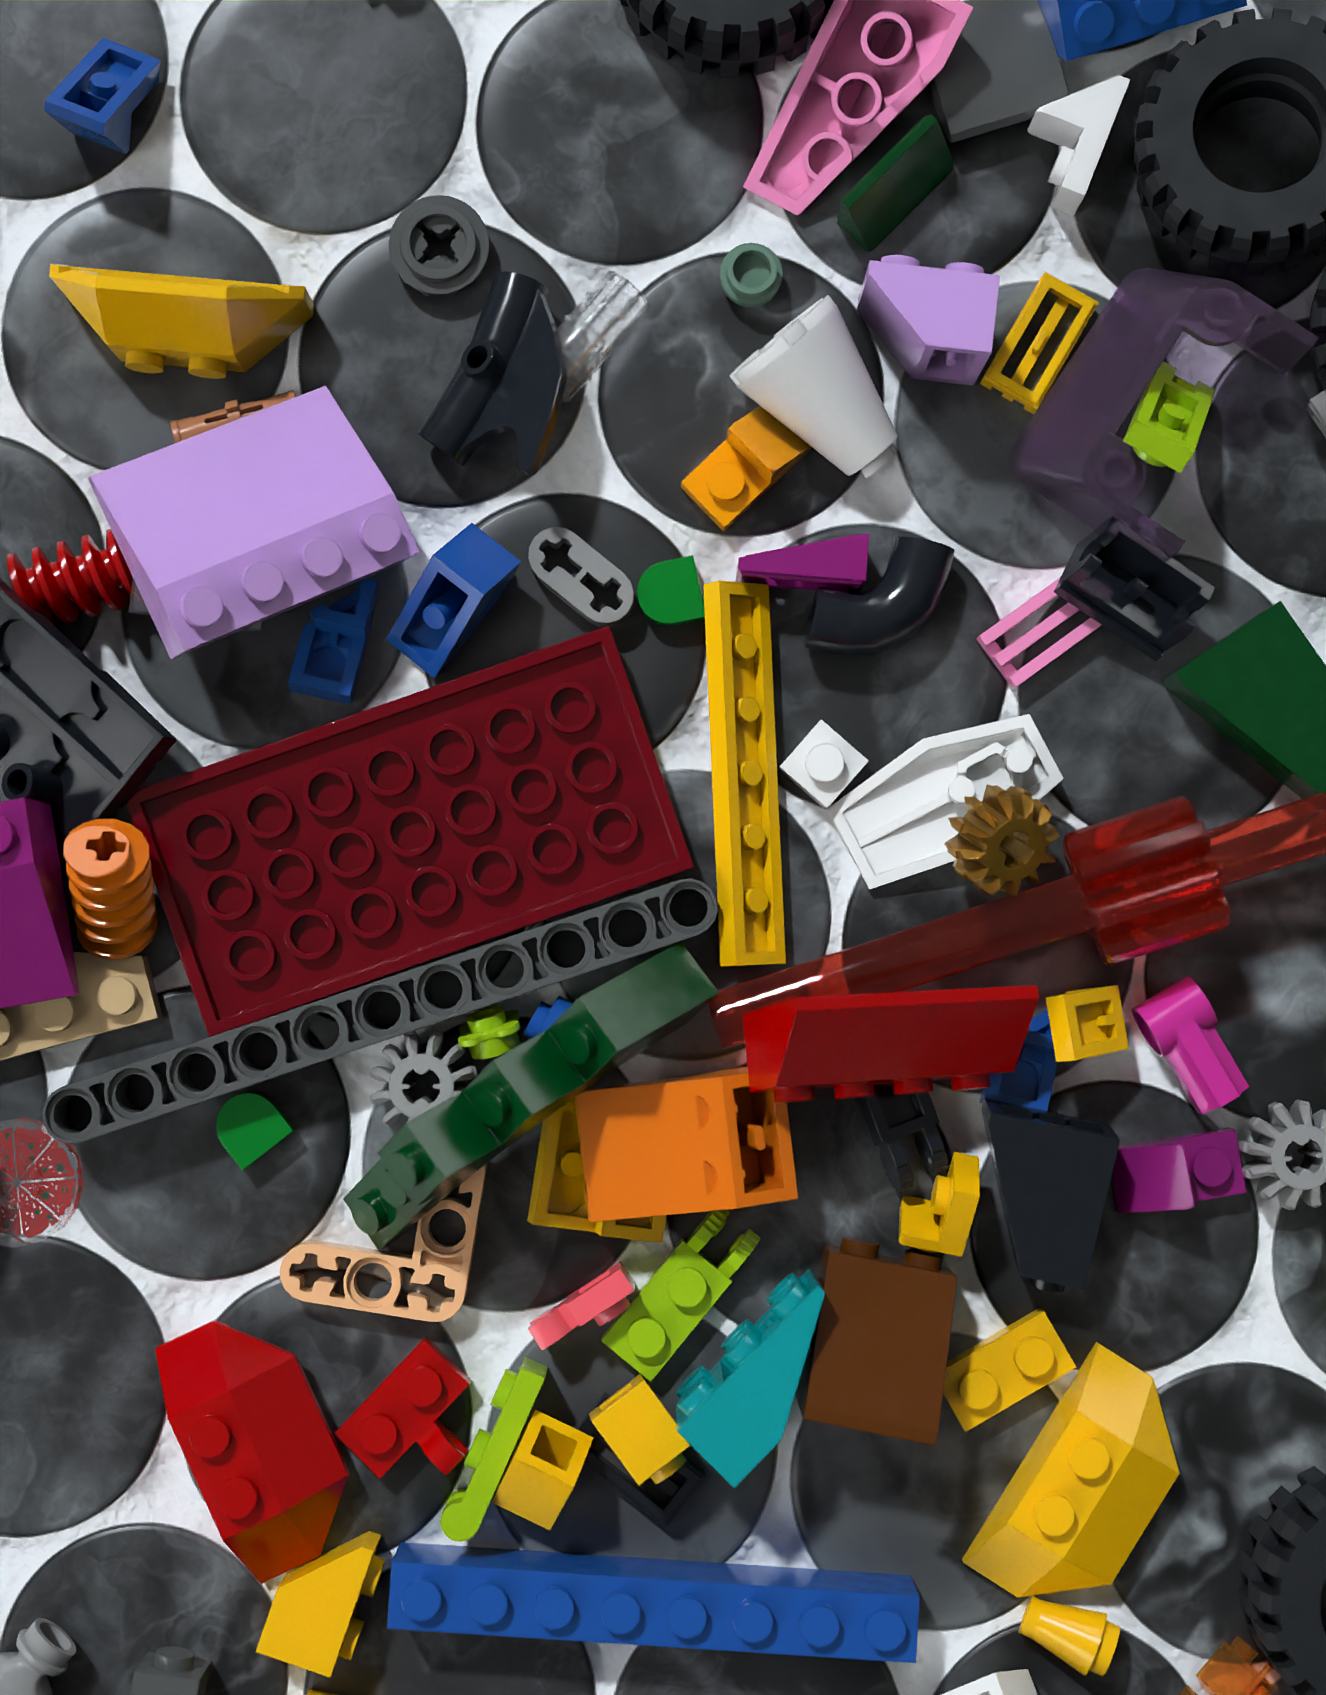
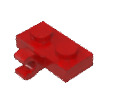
M426 1336L334 1434L379 1479L415 1441L420 1445L428 1459L447 1476L465 1457L469 1449L437 1418L465 1390L472 1380Z

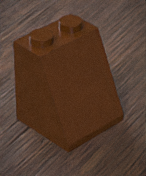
M842 1236L840 1246L825 1243L818 1280L825 1291V1295L795 1393L803 1419L936 1446L957 1276L949 1268L942 1267L943 1257L936 1254L905 1249L903 1259L878 1254L880 1244Z

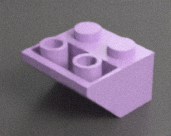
M904 255L884 256L881 258V261L870 260L858 297L857 311L912 379L974 386L992 353L1000 275L984 274V269L981 266L964 262L947 264L945 269L919 266L920 262L917 259Z

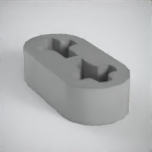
M551 527L542 530L534 537L529 546L528 559L532 573L540 583L588 622L598 627H613L621 624L628 618L633 609L634 591L631 581L621 570L578 535L566 528ZM565 543L571 547L568 551L569 561L580 572L574 578L559 566L553 568L551 572L544 570L547 561L542 550L547 545L557 550ZM587 578H590L604 589L609 587L611 583L618 585L620 588L617 591V599L621 606L616 611L608 606L602 608L600 612L595 611L592 608L595 597L583 583Z

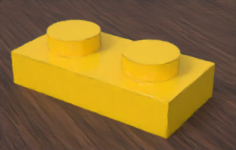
M1038 1308L947 1361L943 1395L962 1428L967 1432L1075 1369L1076 1365L1046 1313L1041 1308Z

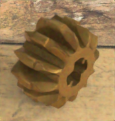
M987 784L982 801L974 796H964L968 812L964 817L948 818L951 827L959 833L944 843L948 853L956 858L952 865L955 868V872L965 881H972L973 886L982 893L994 895L1000 889L1005 894L1017 896L1022 879L1029 883L1040 884L1036 869L1040 863L1055 862L1052 853L1046 849V846L1060 837L1056 828L1048 823L1052 813L1047 805L1038 799H1033L1031 793L1018 786H1010L1005 791L998 785L992 786Z

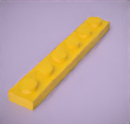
M719 580L703 584L720 966L786 964L769 585Z

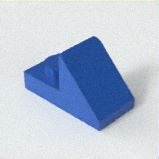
M102 38L45 99L44 111L73 134L127 154L130 149L132 112L159 82L160 60Z

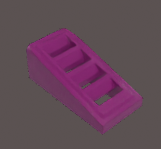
M855 534L739 557L735 582L768 584L769 587L810 591H816L818 586L849 593H858L866 581L869 534Z

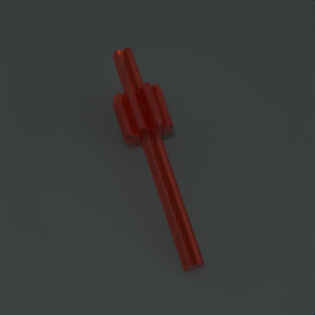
M1322 792L1207 831L1203 822H1198L1194 806L1185 796H1179L1070 832L1065 835L1062 842L1064 858L1071 873L1069 876L1018 892L1017 896L1009 895L719 990V994L708 1004L723 1049L745 1043L742 1014L795 997L902 992L1088 931L1090 938L1094 939L1101 960L1106 965L1111 966L1222 930L1230 924L1231 920L1230 906L1223 893L1227 885L1326 853V793Z

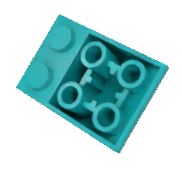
M810 1269L800 1278L793 1272L788 1274L766 1298V1301L771 1305L769 1310L755 1324L748 1319L741 1322L723 1341L721 1348L725 1351L723 1357L709 1371L703 1365L699 1366L684 1380L676 1391V1394L680 1397L675 1405L677 1432L733 1488L782 1440L825 1295V1291L817 1276Z

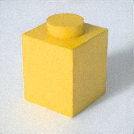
M640 1374L589 1413L594 1426L638 1485L642 1484L649 1477L655 1484H658L672 1475L686 1462V1458L681 1452L688 1448L690 1444L677 1432L676 1422Z
M535 1409L510 1457L491 1503L550 1531L575 1486L594 1437Z

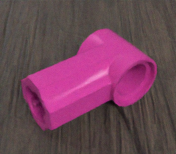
M1184 977L1131 1009L1134 1020L1142 1035L1161 1058L1165 1057L1197 1113L1205 1114L1213 1109L1220 1108L1238 1098L1244 1090L1249 1088L1248 1083L1215 1029V1026L1218 1025V1020L1211 1004L1192 978Z

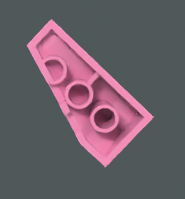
M834 0L743 187L800 216L943 70L974 7L961 0Z

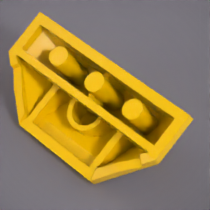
M50 264L49 277L119 360L125 362V367L137 372L162 373L164 365L188 367V373L209 379L225 378L227 371L246 372L310 320L314 313V303L306 287L300 285H278Z
M1096 1342L962 1558L963 1563L1017 1598L1111 1585L1180 1473L1153 1378Z

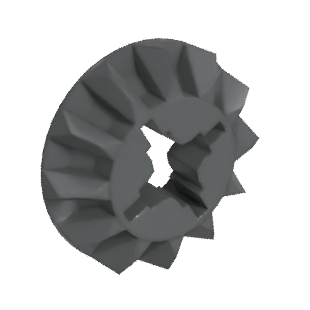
M428 196L408 205L396 218L389 236V253L392 264L404 284H409L426 297L430 294H445L453 297L457 291L466 286L475 285L478 275L488 263L489 237L483 220L467 203L450 196ZM423 230L430 236L434 235L439 240L446 239L449 235L451 237L455 236L450 244L455 264L450 260L446 261L440 256L434 257L431 261H425V257L428 256L430 250L425 235L422 232Z

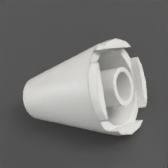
M829 295L824 299L821 298L777 332L774 338L761 350L757 349L729 375L737 385V388L847 476H851L860 470L865 478L881 469L895 456V452L891 449L890 445L897 439L898 435L838 306Z

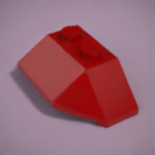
M217 1319L157 1346L155 1352L168 1421L223 1542L261 1584L319 1557L325 1545L350 1472L297 1355L256 1336L231 1328V1325Z

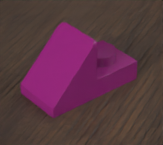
M1229 1127L1119 1146L1110 1181L1117 1213L1186 1210L1195 1208V1201L1247 1193L1236 1131Z

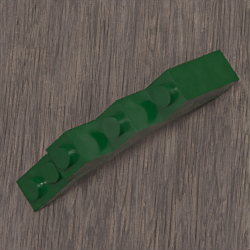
M682 942L671 946L580 996L546 1031L493 1059L462 1092L403 1125L378 1152L381 1159L343 1198L352 1212L356 1225L364 1233L368 1234L379 1251L397 1241L448 1194L529 1130L613 1070L687 1024L719 994L718 990Z

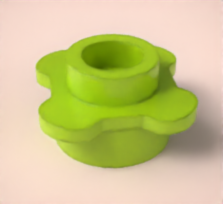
M491 1006L473 1012L466 1018L467 1023L458 1028L461 1036L457 1039L459 1046L468 1047L473 1059L493 1058L517 1047L520 1044L517 1031L521 1028L519 1021H517L520 1019L519 1011H504L502 1006Z

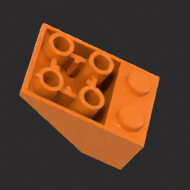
M747 1067L586 1089L575 1097L588 1219L590 1222L738 1209L798 1199L787 1103H775L773 1091L750 1093Z

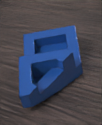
M368 578L357 584L358 590L333 604L326 606L323 603L310 610L312 621L306 623L303 627L288 679L291 692L352 705L378 593L377 580Z
M1048 1010L1032 1018L1015 1070L990 1076L991 1088L982 1090L979 1103L983 1104L984 1098L1044 1111L1048 1110L1058 1064L1055 1058Z

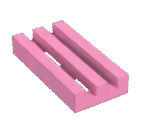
M1060 578L976 638L1012 689L1101 626L1093 618H1089L1019 670L1015 669L1010 662L1011 659L1079 611L1078 608L1068 602L1003 650L996 643L995 640L1058 596L1054 593V590Z

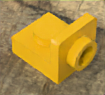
M1118 985L1068 991L1061 995L1045 997L1056 1062L1075 1061L1129 1049Z
M954 1152L947 1177L937 1175L935 1178L931 1200L912 1196L902 1197L899 1209L898 1241L900 1244L928 1253L939 1252L959 1257L963 1256L980 1197L978 1156Z

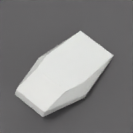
M1030 714L923 738L827 810L870 890L955 861L956 858L948 853L944 843L959 833L951 827L948 818L964 817L968 812L964 796H974L982 801L988 784L992 786L998 785L1005 791L1010 786H1018L1031 793L1033 799L1040 800L1064 778Z

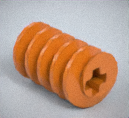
M95 819L82 823L68 834L64 841L63 853L66 860V873L69 878V891L72 895V908L75 912L77 938L83 949L95 957L106 960L125 959L141 952L150 944L158 929V914L149 844L143 833L127 822L117 819Z

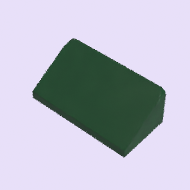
M932 114L928 117L925 115L841 199L837 224L868 252L874 250L953 169L951 153L938 120Z

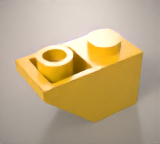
M368 1531L288 1571L277 1588L256 1652L329 1678L339 1657L351 1660L365 1622L353 1617L361 1594L373 1598L386 1559L375 1555L381 1535Z

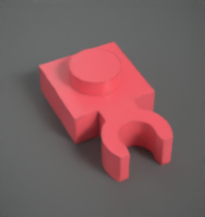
M620 1261L570 1294L566 1300L530 1322L531 1326L528 1327V1330L541 1350H544L577 1326L581 1327L593 1318L598 1326H602L631 1306L626 1296L635 1291V1281L622 1261Z

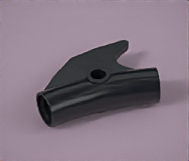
M508 271L498 272L495 275L468 345L444 391L417 432L418 435L462 466L466 464L478 446L499 433L514 431L517 437L520 469L527 475L533 476L539 470L556 426L567 383V372L559 333L547 303L548 290L543 284L529 276Z

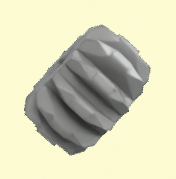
M438 1031L432 1032L429 1037L426 1052H423L421 1040L417 1032L406 1033L405 1046L409 1057H406L393 1044L386 1045L382 1052L385 1058L395 1066L394 1070L383 1066H375L370 1071V1077L389 1083V1089L379 1090L370 1095L371 1103L376 1105L392 1100L395 1105L392 1110L385 1114L382 1119L383 1124L390 1127L397 1123L403 1115L408 1116L407 1122L462 1092L465 1088H459V1081L470 1080L478 1075L476 1066H467L456 1071L453 1065L454 1062L464 1055L466 1048L456 1044L445 1056L440 1055L444 1034ZM432 1070L440 1081L433 1085V1088L440 1089L438 1097L435 1100L433 1097L426 1095L416 1099L409 1089L416 1085V1082L409 1081L410 1075L413 1071L422 1075Z
M1295 1100L1290 1111L1282 1103L1273 1102L1268 1105L1270 1124L1257 1117H1251L1248 1120L1250 1129L1259 1135L1256 1143L1243 1140L1238 1144L1239 1151L1255 1155L1256 1159L1247 1163L1242 1168L1243 1176L1247 1179L1261 1178L1257 1185L1256 1194L1265 1200H1270L1278 1195L1282 1208L1295 1210L1301 1198L1308 1206L1313 1208L1322 1205L1323 1198L1320 1186L1326 1189V1110L1321 1109L1312 1115V1109L1308 1101ZM1290 1143L1304 1146V1148L1297 1150L1299 1153L1305 1154L1299 1166L1286 1164L1287 1161L1293 1159L1285 1155V1151Z

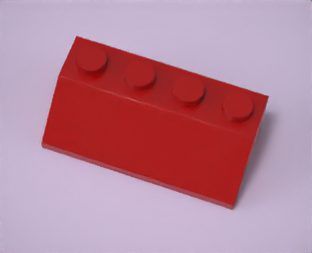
M1038 985L795 997L744 1013L742 1015L750 1093L773 1091L775 1103H792L814 1100L813 1089L834 1087L835 1099L874 1096L873 1085L893 1083L894 1095L933 1092L932 1081L951 1080L952 1091L991 1088L990 1076L1015 1070L1039 1000Z

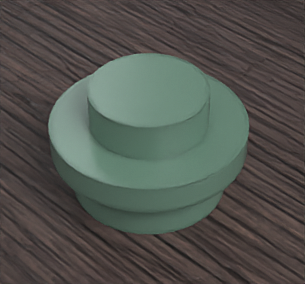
M758 243L738 245L729 251L722 261L720 268L722 289L726 296L738 305L745 307L764 305L775 297L781 286L783 272L780 260L771 249Z

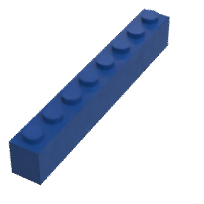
M400 1542L391 1565L387 1629L916 1663L920 1595L911 1575Z

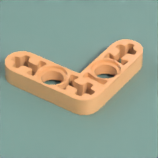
M485 1164L460 1185L459 1193H472L471 1204L455 1197H445L418 1220L413 1255L379 1251L377 1249L321 1240H307L293 1247L283 1258L280 1266V1280L284 1289L293 1298L322 1305L428 1322H442L453 1317L463 1305L468 1290L488 1165ZM442 1209H451L458 1212L465 1221V1235L460 1242L454 1245L438 1243L430 1232L432 1216ZM309 1253L318 1255L317 1264L319 1267L338 1270L341 1267L340 1257L350 1258L351 1263L347 1267L343 1278L345 1294L334 1292V1288L339 1279L320 1277L315 1281L313 1287L305 1286L304 1275L295 1272L294 1265L303 1263L308 1258ZM378 1263L389 1270L392 1277V1286L387 1295L381 1298H369L359 1291L356 1276L358 1270L363 1265ZM403 1267L415 1270L410 1279L411 1283L425 1285L431 1282L435 1274L445 1276V1287L454 1289L455 1297L445 1298L440 1308L430 1306V1295L410 1291L407 1295L408 1304L398 1303L397 1298L404 1285Z

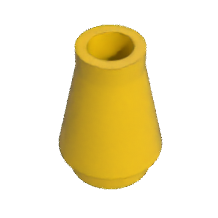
M1031 1596L1018 1633L1031 1638L1082 1675L1086 1676L1090 1671L1103 1677L1112 1660L1121 1627L1107 1621V1613L1048 1602Z

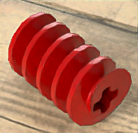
M111 529L106 530V549L99 550L90 535H84L81 539V555L74 556L65 541L57 542L56 561L51 563L41 547L32 548V567L27 569L16 553L7 555V568L12 590L35 612L44 615L52 624L55 621V615L64 623L76 621L80 608L89 617L101 615L104 601L114 611L125 609L128 603V593L137 604H145Z

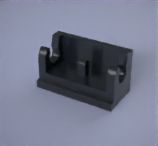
M1112 516L1076 545L1054 593L1154 661H1157L1163 656L1165 651L1186 638L1195 628L1196 624L1188 620L1192 613L1200 610L1210 601L1215 587Z

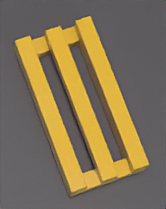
M1044 271L980 384L990 390L992 387L1003 393L1002 397L1011 402L1013 400L1025 405L1023 409L1034 415L1099 302ZM1049 291L1058 296V299L1013 377L1010 379L1001 374V371L1044 296ZM1070 303L1080 310L1036 387L1031 391L1022 386Z

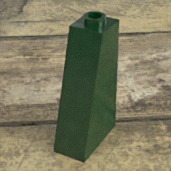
M1279 601L1161 681L1170 693L1326 818V665L1283 603Z

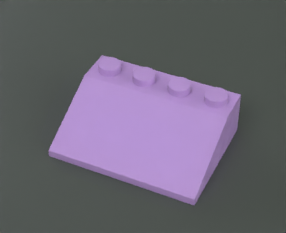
M326 386L94 474L88 478L171 660L401 564L420 553L394 492Z

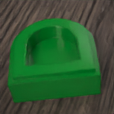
M693 555L658 562L650 566L642 574L637 586L638 605L644 616L654 624L672 627L705 620V609Z
M247 1092L229 1099L220 1109L216 1121V1131L221 1144L241 1170L248 1168L296 1130L274 1100L257 1092Z

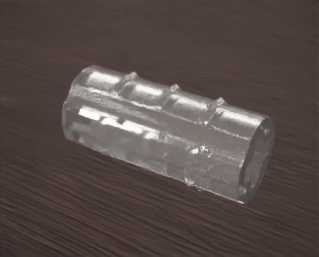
M608 271L590 292H586L585 298L570 315H565V321L557 329L567 372V383L562 398L564 403H569L587 382H591L594 373L607 359H612V353L627 336H632L633 329L650 311L651 307L644 295L629 280L615 271Z

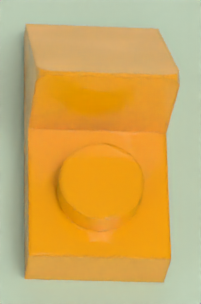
M759 406L728 428L726 440L681 481V488L724 532L812 447Z

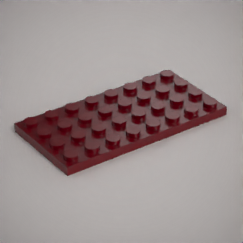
M610 626L138 789L126 803L134 827L143 833L149 844L153 881L209 1037L694 867Z

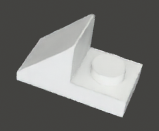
M1117 75L1046 104L1036 110L1027 130L1028 133L1062 146L1048 179L1049 183L1058 186L1050 206L1051 208L1074 216L1086 194L1130 79Z

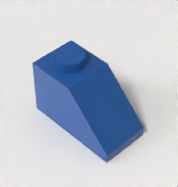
M470 523L432 555L386 640L435 679L497 604L521 561L476 525Z

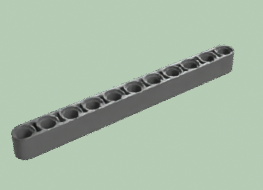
M691 878L677 880L63 1086L52 1092L45 1101L42 1110L43 1124L53 1138L67 1144L80 1143L698 936L708 930L715 921L718 911L717 899L710 887L702 881ZM691 890L703 897L706 902L707 911L701 923L696 926L686 927L674 921L670 914L669 906L672 898L677 893ZM631 910L637 912L646 922L647 930L645 937L634 947L619 946L610 936V922L621 911ZM570 930L582 937L585 943V953L579 964L564 968L552 960L549 946L556 934L561 931ZM502 951H512L517 954L524 966L522 979L511 988L498 986L493 982L489 972L491 960ZM442 971L452 972L462 983L463 992L461 999L451 1008L439 1007L433 1002L429 994L431 980ZM383 991L395 996L401 1007L399 1020L388 1029L377 1026L369 1016L371 1000L375 995ZM320 1012L330 1014L339 1025L338 1039L328 1049L318 1047L309 1036L308 1028L310 1021ZM258 1033L269 1035L277 1045L278 1054L276 1061L268 1069L257 1067L249 1057V1043ZM197 1054L206 1055L215 1065L216 1076L214 1082L207 1089L198 1088L188 1077L189 1062ZM137 1074L150 1080L154 1089L153 1101L145 1110L134 1106L128 1098V1084ZM75 1095L87 1100L92 1109L91 1122L84 1130L73 1126L67 1117L68 1103Z

